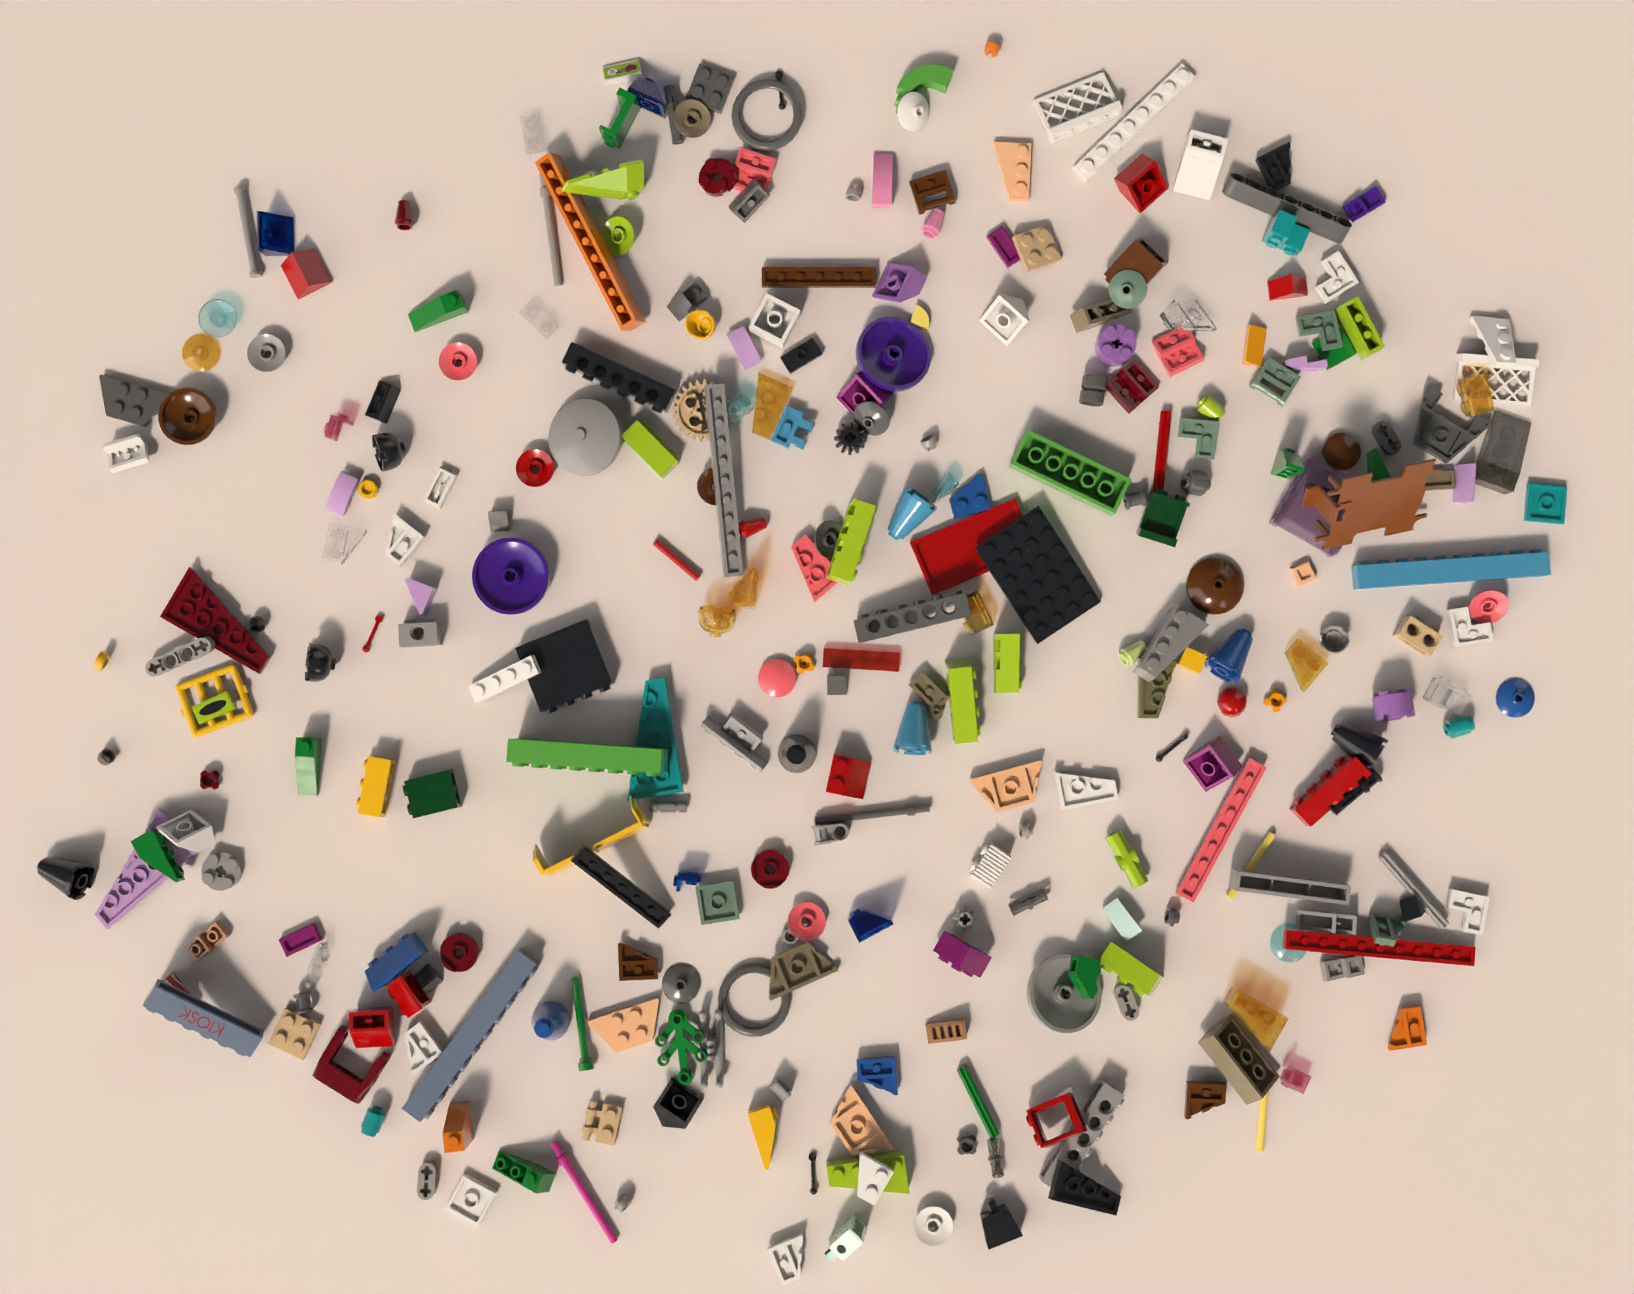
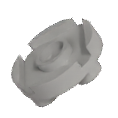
M218 852L209 855L202 865L203 883L217 891L232 888L240 881L242 876V866L239 864L238 858L229 852ZM220 866H223V869L226 871V874H222V876L217 872Z

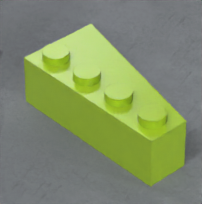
M968 659L945 661V668H947L949 675L946 678L948 690L950 691L949 704L950 710H952L953 740L955 744L978 742L981 728L980 724L976 722V717H979V707L975 705L974 698H978L977 687H973V679H976L975 668H972Z
M903 1149L868 1155L894 1169V1173L883 1192L910 1194ZM859 1156L826 1161L829 1186L857 1189Z

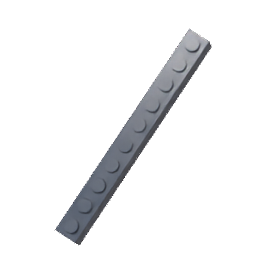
M521 948L517 950L402 1107L405 1112L419 1122L424 1118L427 1120L435 1111L432 1107L436 1102L440 1104L446 1096V1093H444L448 1086L451 1088L457 1081L456 1075L459 1070L463 1072L469 1064L467 1060L470 1055L475 1056L481 1048L478 1044L482 1039L487 1040L492 1033V1030H490L494 1023L497 1025L504 1016L502 1014L505 1008L509 1009L515 1001L514 995L517 992L521 993L527 985L525 983L527 977L530 976L532 978L538 970V967H536L539 962Z

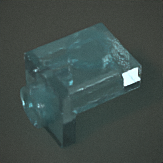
M745 395L734 396L727 404L728 417L736 423L745 414H749L754 409L751 405V400Z

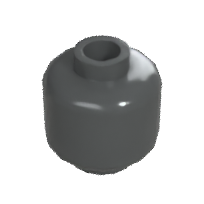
M1189 470L1186 474H1183L1180 485L1186 494L1202 496L1210 489L1211 481L1206 472Z

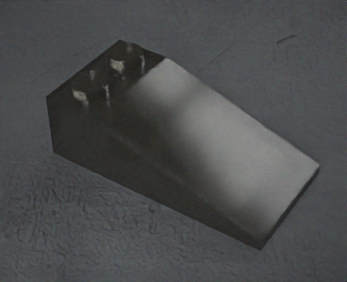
M1495 410L1490 421L1492 425L1487 429L1476 460L1475 484L1505 495L1514 492L1531 423Z

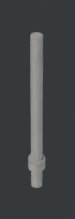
M539 174L541 183L539 190L540 197L543 198L554 286L558 287L562 286L550 200L552 195L541 174Z

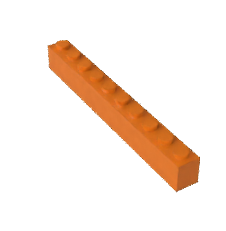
M549 152L538 159L535 164L622 331H632L645 323L646 320L582 196L562 191L564 184L567 180L572 179L561 156Z

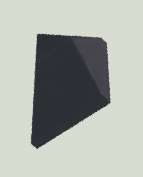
M671 1077L653 1108L662 1127L686 1129L704 1098Z

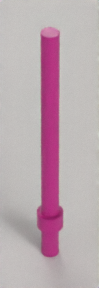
M557 1141L552 1142L550 1146L558 1157L556 1160L560 1166L563 1165L611 1244L615 1243L618 1238L571 1165L568 1154L563 1152Z

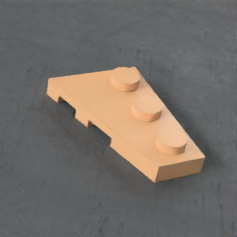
M993 142L1009 201L1028 202L1032 143Z

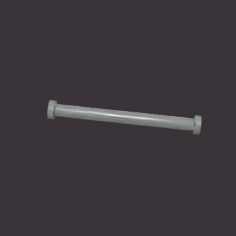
M236 186L233 190L237 196L251 270L249 275L251 278L261 277L244 196L245 187Z

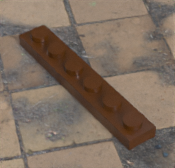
M762 267V288H876V267Z

